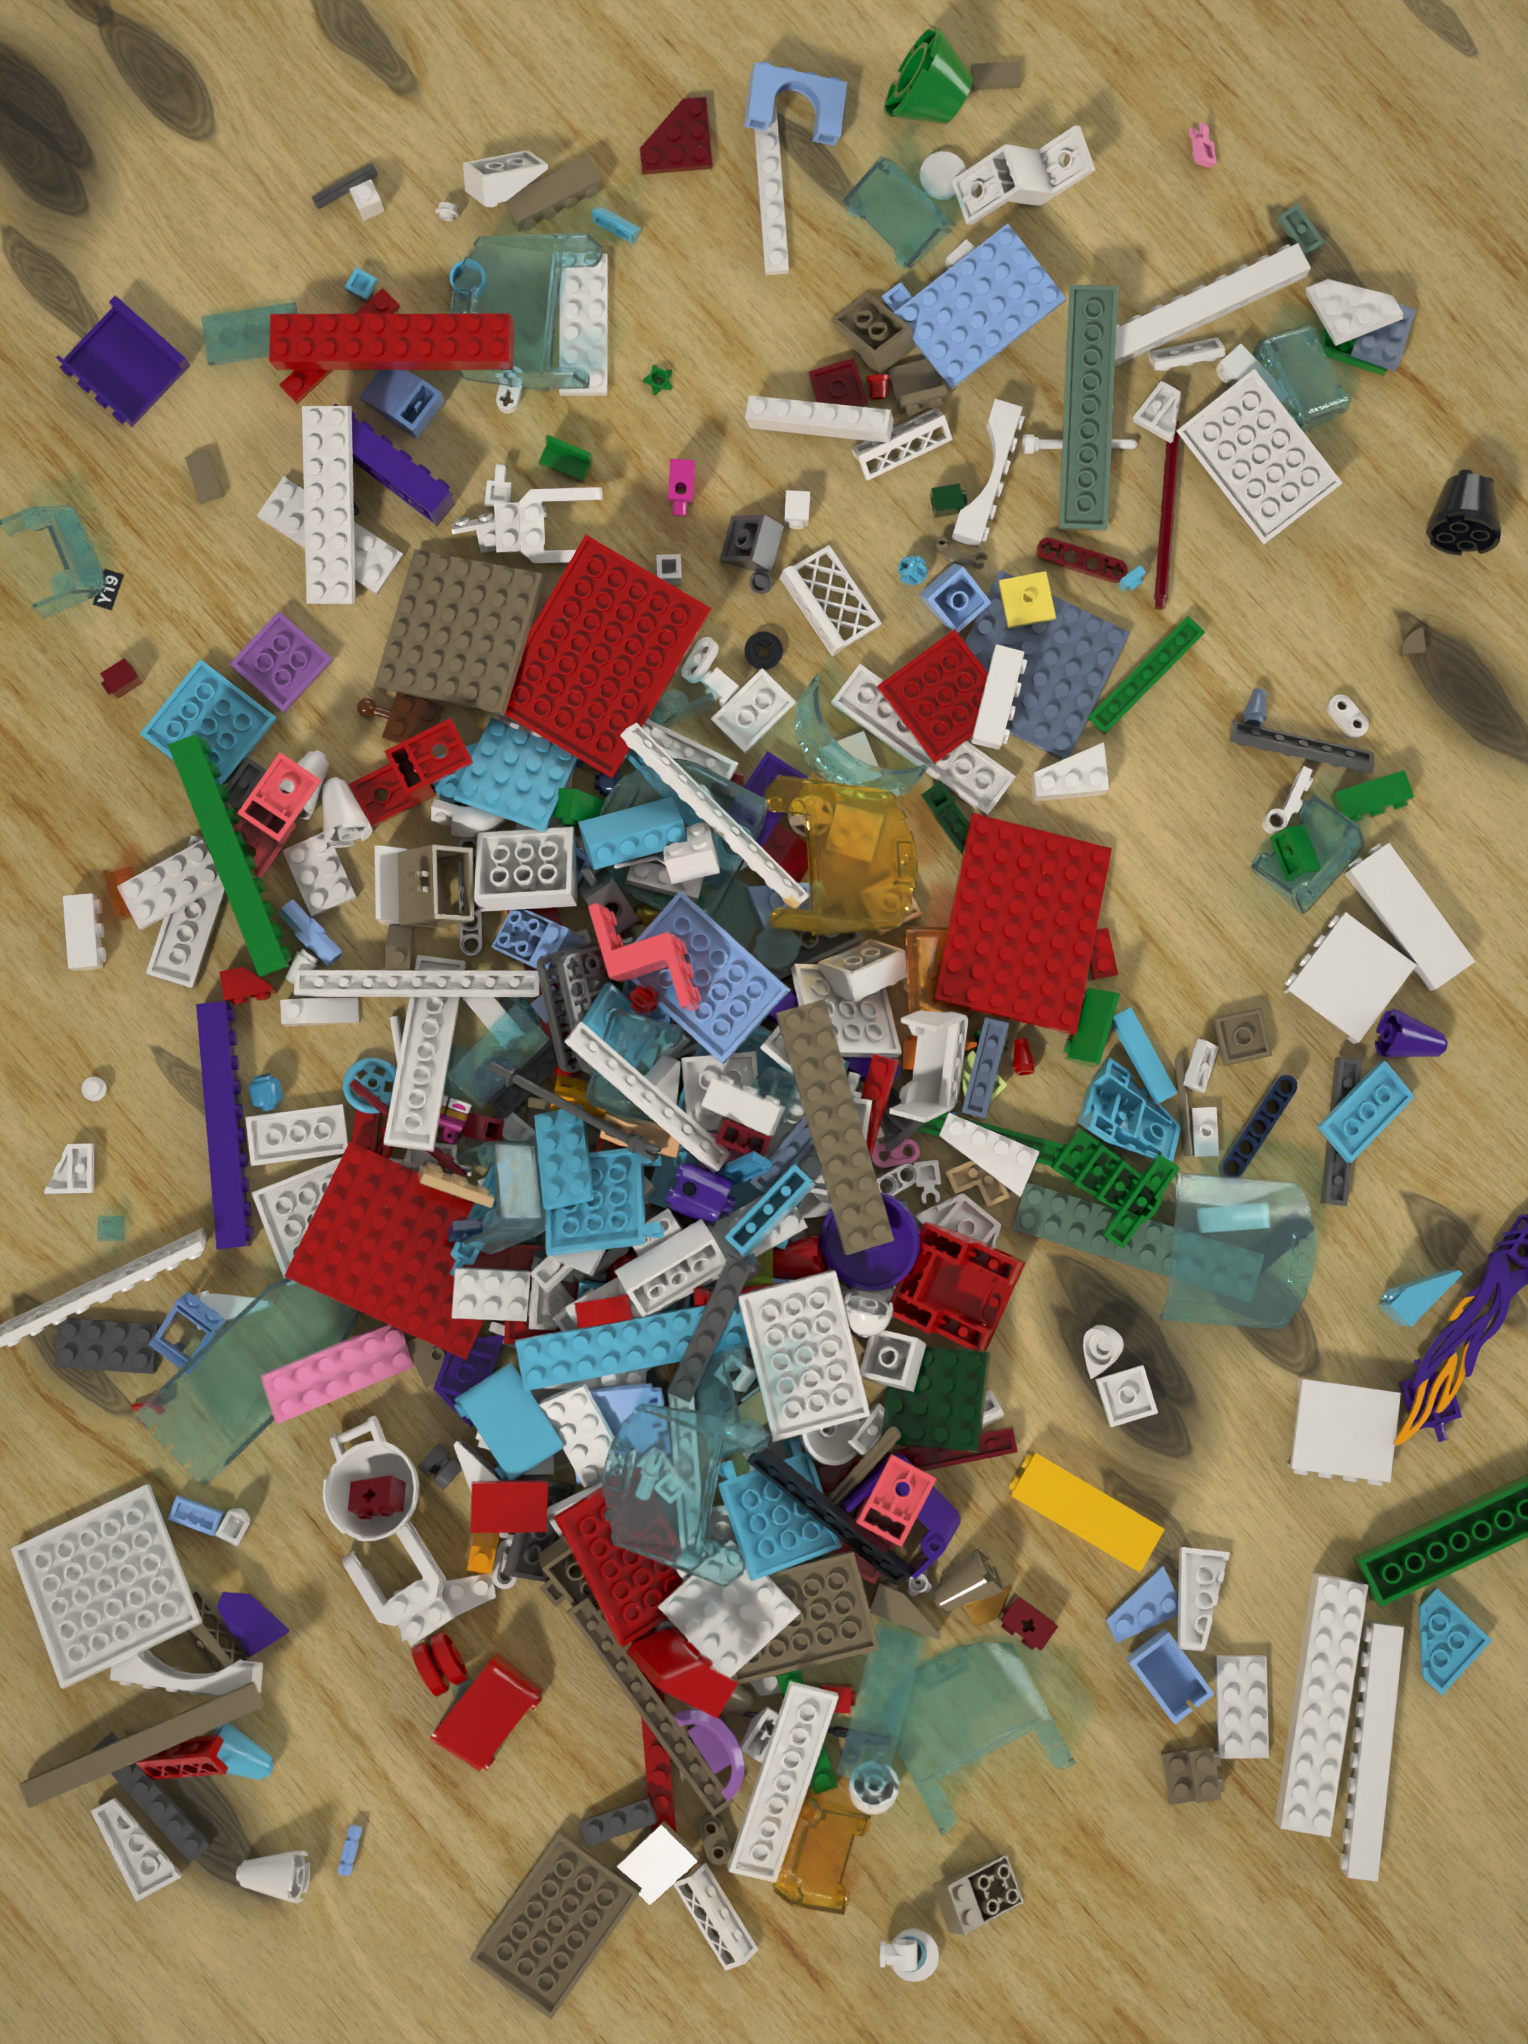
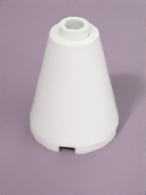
M315 750V752L309 751L297 762L298 765L322 780L298 815V818L304 820L310 819L313 815L329 767L328 757L318 750ZM285 780L280 784V791L284 794H289L294 789V784L290 780Z
M337 777L328 779L322 786L325 843H329V846L332 848H344L355 845L354 840L361 838L362 842L371 836L373 830L350 788L342 779Z
M296 1850L245 1860L237 1868V1881L240 1882L242 1887L291 1903H300L304 1899L300 1898L301 1893L307 1892L310 1880V1863L305 1862L304 1858L308 1854L304 1850Z

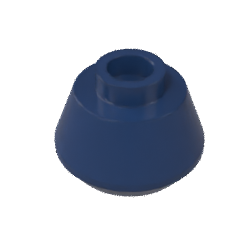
M620 770L614 779L600 771V775H595V790H599L600 795L612 800L619 797Z

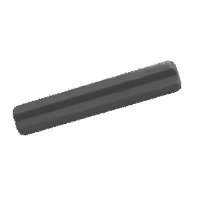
M368 164L313 195L312 200L316 207L321 209L349 193L350 188L377 177V171L372 164Z

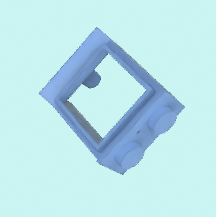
M187 1291L175 1301L173 1308L148 1345L188 1374L200 1364L227 1320L221 1317L217 1311L201 1302L197 1296ZM179 1313L207 1333L191 1358L183 1353L185 1346L182 1343L177 1342L173 1345L164 1338Z

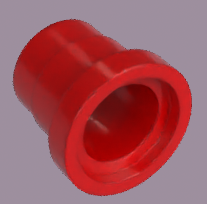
M890 375L867 376L870 399L882 400L888 398V382L891 381Z

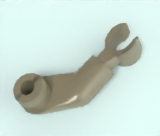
M939 537L936 540V551L949 563L968 565V563H971L977 569L984 567V562H977L976 560H986L987 555L985 553L979 552L975 555H969V553L959 552L945 537Z

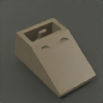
M1006 1854L955 1872L932 1884L949 1933L965 1935L1024 1903Z

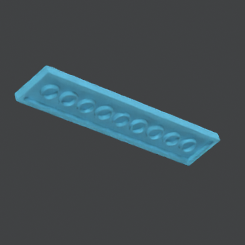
M738 1299L712 1355L750 1348ZM706 1304L704 1306H692L651 1314L647 1317H635L621 1322L515 1340L524 1391L679 1362Z

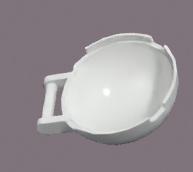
M375 1415L369 1417L367 1422L344 1433L330 1435V1443L337 1462L332 1465L328 1478L324 1479L323 1502L331 1522L341 1533L348 1534L359 1541H376L389 1537L401 1530L413 1515L419 1498V1480L412 1461L401 1449L386 1442L380 1422ZM371 1431L374 1441L358 1444L345 1451L343 1443ZM392 1475L406 1482L403 1512L393 1513V1516L390 1517L377 1515L372 1516L370 1520H362L357 1518L356 1514L347 1511L351 1481Z

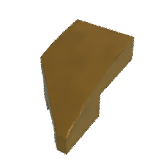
M1011 1585L1005 1586L1004 1592L999 1595L965 1605L974 1627L999 1618L1004 1610L1008 1595L1012 1590Z

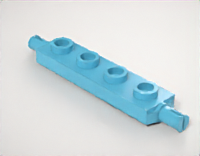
M506 1151L501 1165L492 1164L482 1187L490 1189V1194L494 1195L495 1200L492 1208L474 1202L466 1220L496 1217L515 1176L510 1167L516 1155L511 1154L509 1158L510 1152ZM475 1238L463 1243L456 1241L450 1254L456 1260L450 1274L454 1275L455 1267H464L465 1264L473 1265L484 1240Z

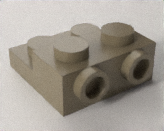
M1210 1745L1161 1752L1170 1805L1192 1801L1201 1803L1221 1799V1792H1225V1786L1222 1776L1218 1777L1216 1767H1221L1218 1751L1214 1752Z

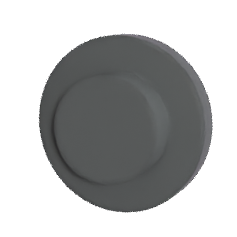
M757 570L750 577V587L756 593L765 594L772 589L773 578L769 572Z

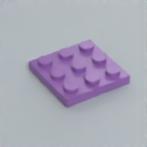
M278 611L230 665L282 712L286 713L334 660Z

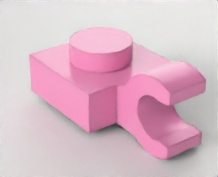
M1201 122L1199 123V133L1197 129L1189 128V136L1191 139H1194L1192 140V155L1196 164L1211 168L1217 165L1214 143L1209 140L1208 125Z

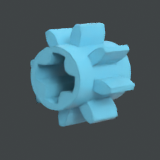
M910 555L903 558L898 565V573L901 575L899 580L906 585L912 584L913 586L923 582L927 576V567L924 566L926 561L918 555L916 557Z

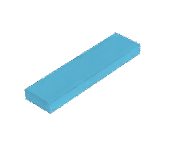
M1130 1007L1115 1015L1112 1026L1155 1105L1177 1094V1090L1132 1008Z

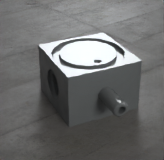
M587 865L582 868L581 872L586 880L578 885L580 895L587 906L598 903L609 909V911H613L617 921V925L614 926L616 935L639 920L615 880L605 869L594 874L590 866Z

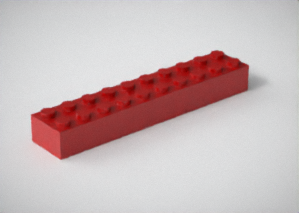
M510 313L270 314L269 362L276 370H513L514 321Z

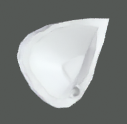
M1096 1325L1084 1335L1083 1349L1090 1379L1095 1378L1110 1367L1123 1351V1339L1111 1327Z

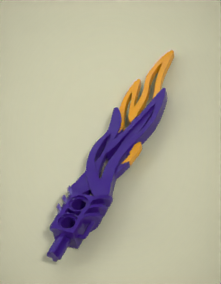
M1528 1214L1519 1215L1510 1230L1501 1235L1505 1236L1502 1242H1497L1495 1246H1499L1497 1250L1489 1253L1487 1256L1488 1260L1480 1285L1471 1290L1456 1305L1448 1316V1321L1452 1322L1434 1337L1423 1353L1410 1384L1411 1388H1417L1415 1399L1402 1428L1393 1442L1394 1445L1398 1446L1407 1441L1425 1423L1431 1413L1437 1392L1445 1378V1385L1435 1408V1413L1442 1412L1449 1405L1464 1377L1472 1375L1482 1345L1496 1334L1503 1324L1511 1298L1526 1284L1528 1285ZM1519 1245H1522L1525 1249L1523 1257L1517 1252ZM1508 1260L1521 1269L1510 1272ZM1496 1286L1495 1296L1489 1311L1473 1321L1489 1300ZM1471 1300L1469 1305L1465 1309H1462ZM1495 1314V1316H1494L1492 1322L1490 1323V1325H1489L1488 1328L1486 1329V1327H1487V1325H1488L1490 1319H1491L1492 1316ZM1465 1341L1457 1375L1450 1390L1458 1359L1455 1349ZM1447 1357L1445 1364L1430 1388L1426 1406L1421 1416L1411 1427L1421 1407L1429 1377Z

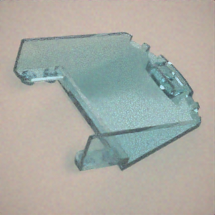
M588 233L478 237L473 244L475 248L469 258L465 257L462 263L464 268L460 279L456 278L451 298L450 314L510 313L514 321L513 370H461L460 372L464 379L550 392V389H589L590 376L585 369L581 367L552 368L562 268L596 267L602 258L603 246Z
M640 1404L622 1422L617 1436L611 1442L604 1466L602 1494L603 1498H606L607 1511L605 1512L606 1521L609 1520L613 1534L610 1536L614 1545L716 1585L727 1587L744 1573L745 1560L743 1554L737 1549H731L716 1541L706 1539L724 1441L758 1453L767 1448L770 1434L729 1420V1415Z
M980 1642L967 1646L963 1645L931 1658L910 1673L909 1677L895 1689L881 1712V1716L941 1835L946 1834L955 1827L956 1815L938 1781L1033 1730L1035 1731L1054 1767L1066 1769L1076 1764L1012 1643Z

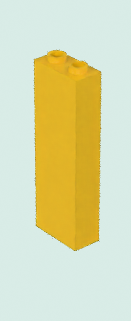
M1032 1451L1031 1455L1027 1453L1020 1464L1023 1468L1019 1476L1014 1475L1008 1485V1488L1011 1489L1008 1494L1124 1564L1141 1572L1165 1529L1034 1451Z

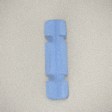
M350 1825L348 1827L346 1835L348 1838L345 1839L341 1855L342 1862L339 1863L337 1871L340 1875L350 1876L352 1873V1863L355 1861L359 1845L358 1839H360L362 1827L358 1825Z

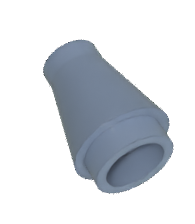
M1252 690L1251 697L1243 713L1244 723L1262 726L1263 722L1266 721L1267 692L1265 690Z

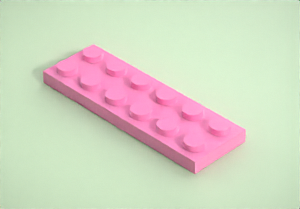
M384 1324L264 1373L260 1377L276 1423H281L414 1366L403 1331Z

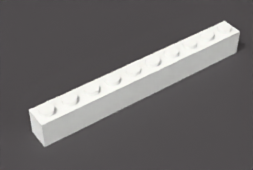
M1299 244L1291 247L1290 245H1285L1277 250L1276 254L1270 257L1268 254L1264 255L1251 266H1247V264L1240 266L1234 271V274L1229 276L1221 275L1212 284L1206 287L1204 284L1200 285L1185 297L1181 294L1173 298L1170 304L1162 306V304L1157 305L1144 316L1136 315L1121 327L1118 324L1116 327L1115 367L1305 278L1311 267Z
M1368 1620V1626H1365L1363 1631V1640L1366 1642L1365 1651H1362L1360 1659L1361 1666L1363 1667V1675L1358 1680V1691L1361 1692L1360 1702H1357L1355 1707L1358 1724L1353 1729V1742H1356L1355 1752H1352L1350 1756V1766L1353 1768L1352 1778L1349 1777L1347 1784L1350 1800L1345 1805V1818H1348L1347 1828H1344L1342 1832V1842L1345 1844L1344 1854L1340 1855L1339 1860L1340 1869L1348 1878L1377 1882L1404 1627L1395 1623Z

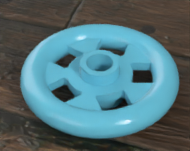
M370 1057L355 1062L347 1070L343 1080V1092L347 1101L361 1112L380 1113L361 1096L357 1098L353 1089L349 1087V1084L354 1079H357L375 1096H380V1100L390 1107L397 1069L390 1062L381 1058ZM376 1067L385 1071L383 1077L373 1073ZM361 1070H364L367 1074L359 1080L356 1075ZM375 1081L377 1086L371 1088L368 1086V1083ZM385 1082L392 1083L391 1093L384 1092Z

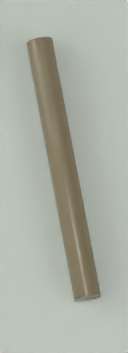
M1180 1058L1175 1059L1183 1150L1184 1156H1194L1188 1090L1183 1085L1186 1074L1185 1059Z

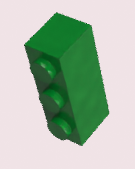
M1405 770L1336 791L1331 795L1339 822L1347 821L1348 825L1363 820L1362 816L1370 814L1371 817L1384 814V809L1392 806L1394 810L1408 806L1407 802L1414 798Z

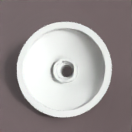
M864 1418L826 1427L824 1432L822 1429L800 1434L803 1447L815 1461L821 1464L831 1466L844 1464L858 1453L847 1440Z

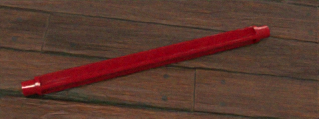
M1179 421L1176 423L1173 442L1169 443L1166 441L1154 595L1155 609L1164 610L1166 608V600H1168L1180 435L1177 433L1180 425Z

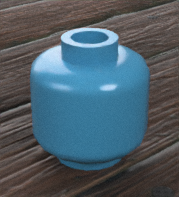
M272 1073L255 1076L249 1084L253 1105L255 1107H262L263 1111L276 1109L277 1103L281 1102L284 1098L280 1080L277 1077H272Z

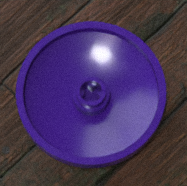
M883 1192L880 1193L894 1241L845 1255L832 1209L828 1213L822 1227L821 1247L828 1266L831 1270L836 1271L837 1277L843 1282L861 1290L876 1291L897 1284L911 1271L919 1255L920 1234L913 1215L902 1202Z

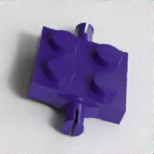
M1421 1358L1413 1360L1416 1367ZM1439 1371L1433 1372L1429 1377L1421 1407L1411 1426L1421 1416L1426 1406L1430 1388ZM1412 1378L1399 1382L1408 1414L1412 1408L1417 1388L1410 1387ZM1446 1378L1437 1392L1429 1417L1419 1428H1434L1438 1442L1448 1440L1444 1425L1451 1420L1462 1417L1456 1394L1442 1412L1435 1413Z

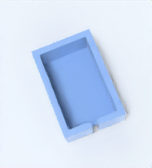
M1165 1628L1125 1658L1174 1724L1192 1712V1709L1186 1703L1188 1700L1197 1708L1214 1695V1692L1183 1650L1178 1649L1177 1642Z

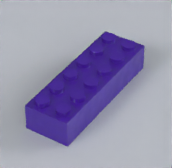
M352 411L353 462L438 526L455 505L452 498L453 494L449 490L450 486L440 478L435 480L431 477V472L424 465L419 464L417 466L411 461L412 457L402 449L397 451L393 448V443L386 436L381 435L379 437L373 432L374 428L364 420L359 422L355 419V414Z

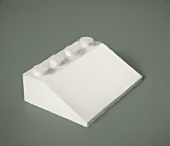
M573 827L547 828L546 832L530 829L477 833L474 900L481 912L577 906L578 878Z

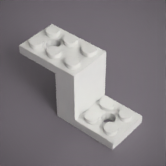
M1073 126L1038 150L1005 144L951 181L966 224L973 225L1007 202L1041 206L1096 170L1081 127ZM1069 154L1070 162L1065 167L1063 160L1065 155ZM981 184L983 191L981 196L978 197L976 191Z

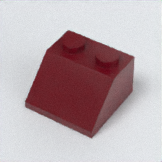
M776 824L762 847L797 883L801 882L818 853L800 837Z

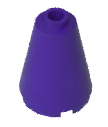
M1397 1009L1387 1010L1381 1017L1376 1033L1380 1034L1379 1041H1375L1376 1052L1383 1057H1439L1446 1051L1448 1045L1443 1033Z

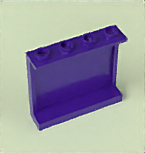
M115 295L109 301L112 308L64 359L59 355L56 358L61 363L59 368L69 378L72 376L76 377L79 380L77 385L87 394L90 391L95 394L94 400L104 409L109 407L114 411L111 415L120 424L123 425L126 422L132 428L190 367V364L180 352Z

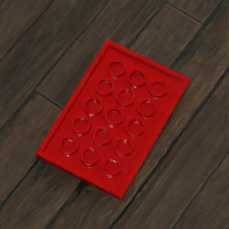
M636 1465L554 1516L616 1641L622 1648L668 1618L658 1606L683 1583V1578H681L676 1570V1562L681 1558L680 1542L654 1490L652 1489L648 1499H641L635 1495L642 1476L640 1472L642 1466L637 1467Z

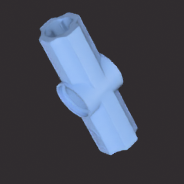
M291 900L278 912L280 917L295 931L296 937L308 949H311L326 966L329 967L340 959L343 954L341 949L326 935L327 932L313 917L310 918L295 900Z

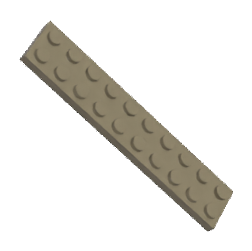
M825 999L776 1013L845 1255L894 1241Z

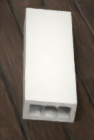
M1379 843L1368 851L1369 857L1364 860L1359 857L1348 865L1350 870L1344 874L1401 953L1416 964L1414 971L1429 992L1436 990L1473 964L1475 960L1391 844L1388 843L1382 847Z

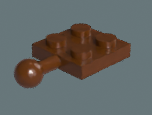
M400 692L396 693L391 710L376 706L375 702L370 698H363L357 704V711L361 716L371 717L375 715L387 719L382 738L397 744L439 724L444 709L443 706Z

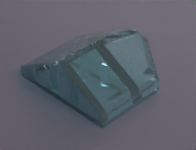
M770 1066L754 1078L751 1087L758 1090L757 1095L763 1098L769 1095L780 1100L779 1105L784 1106L785 1110L779 1123L785 1125L797 1098V1086L793 1074Z

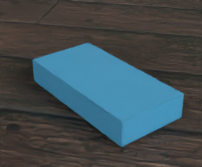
M753 1151L722 1165L719 1174L738 1185L770 1171L772 1162Z

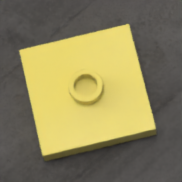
M1046 571L999 580L998 584L1008 629L1056 619Z

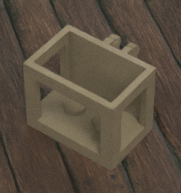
M432 844L398 852L399 925L443 928L474 922L472 848ZM463 860L464 913L448 915L445 914L444 864Z

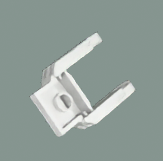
M602 487L530 489L519 502L494 503L496 552H521L532 563L570 562L576 550L545 551L543 549L545 532L544 510L541 503L603 500Z
M409 1520L396 1534L422 1574V1580L414 1582L387 1600L369 1569H365L360 1559L354 1554L356 1553L355 1551L343 1557L342 1563L378 1623L392 1626L398 1625L412 1647L454 1619V1616L441 1597L442 1591L445 1588L446 1577Z

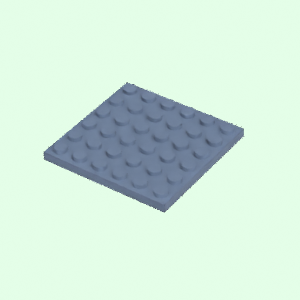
M1000 570L987 596L991 604L977 616L965 643L987 672H989L996 645L1025 651L1023 659L1027 660L1024 674L1019 673L1017 682L1021 683L1018 698L1013 697L1012 705L1016 707L1013 720L1007 721L1006 729L1010 730V735L1064 760L1070 757L1130 632L1054 595L1051 596L1056 615L1055 620L1008 629L998 582L999 580L1013 578L1014 576Z

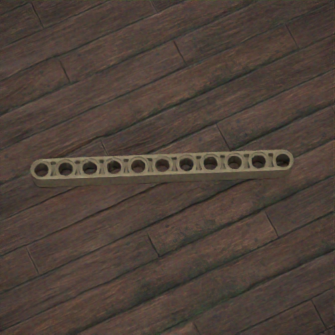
M251 1682L20 1783L19 1787L28 1808H31L258 1710L264 1706L255 1682Z

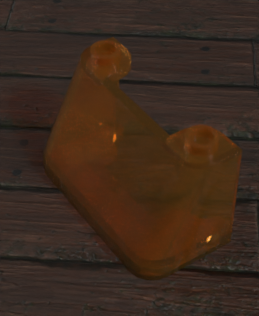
M905 927L903 930V943L906 945L908 1015L917 1011L958 1013L966 1015L968 1019L972 1018V1010L933 1000L948 927Z

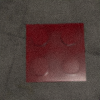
M854 358L808 371L818 403L857 407L868 406V400Z

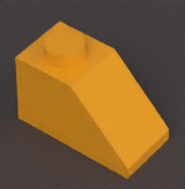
M500 1533L474 1534L467 1570L485 1574L493 1573L497 1549L500 1544Z

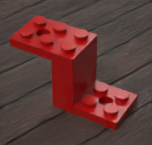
M449 718L385 750L384 752L390 764L349 783V786L373 828L435 797L436 794L431 784L473 764V761L452 719ZM439 745L447 748V753L442 758H437L433 755L435 747ZM380 789H385L388 791V798L382 802L377 801L375 798L376 792Z

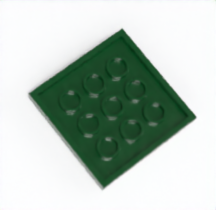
M926 1347L914 1392L887 1386L881 1437L891 1426H894L901 1432V1437L894 1445L979 1453L990 1353L985 1351Z

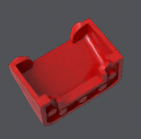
M496 1652L449 1714H447L443 1722L435 1729L430 1739L479 1772L482 1768L487 1771L496 1759L492 1755L528 1709L534 1710L543 1698L539 1695L543 1689Z

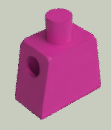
M670 459L668 500L673 503V516L687 517L688 504H693L696 473L695 460ZM685 487V493L678 494V488Z

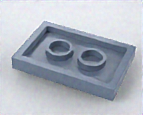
M1397 303L1403 312V319L1356 337L1350 356L1395 372L1399 366L1416 309Z

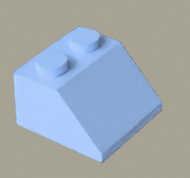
M955 563L918 595L930 611L951 632L955 629L957 633L991 604V601L966 569Z

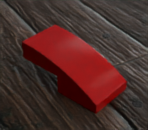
M628 1294L574 1303L578 1328L632 1319Z

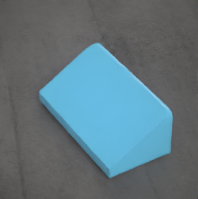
M603 207L595 208L592 211L593 223L635 244L642 231L640 227Z

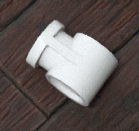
M896 1939L892 1941V1944H886V1941H881L880 1968L892 1965V1969L896 1971L916 1970L917 1941L912 1939Z

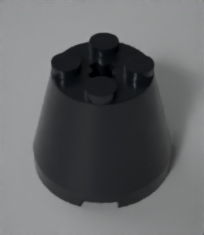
M1464 469L1460 470L1458 475L1450 477L1445 482L1427 523L1426 534L1431 540L1430 545L1442 552L1461 556L1462 552L1478 551L1479 554L1491 551L1499 544L1501 523L1494 490V480L1492 478L1473 474L1471 470Z

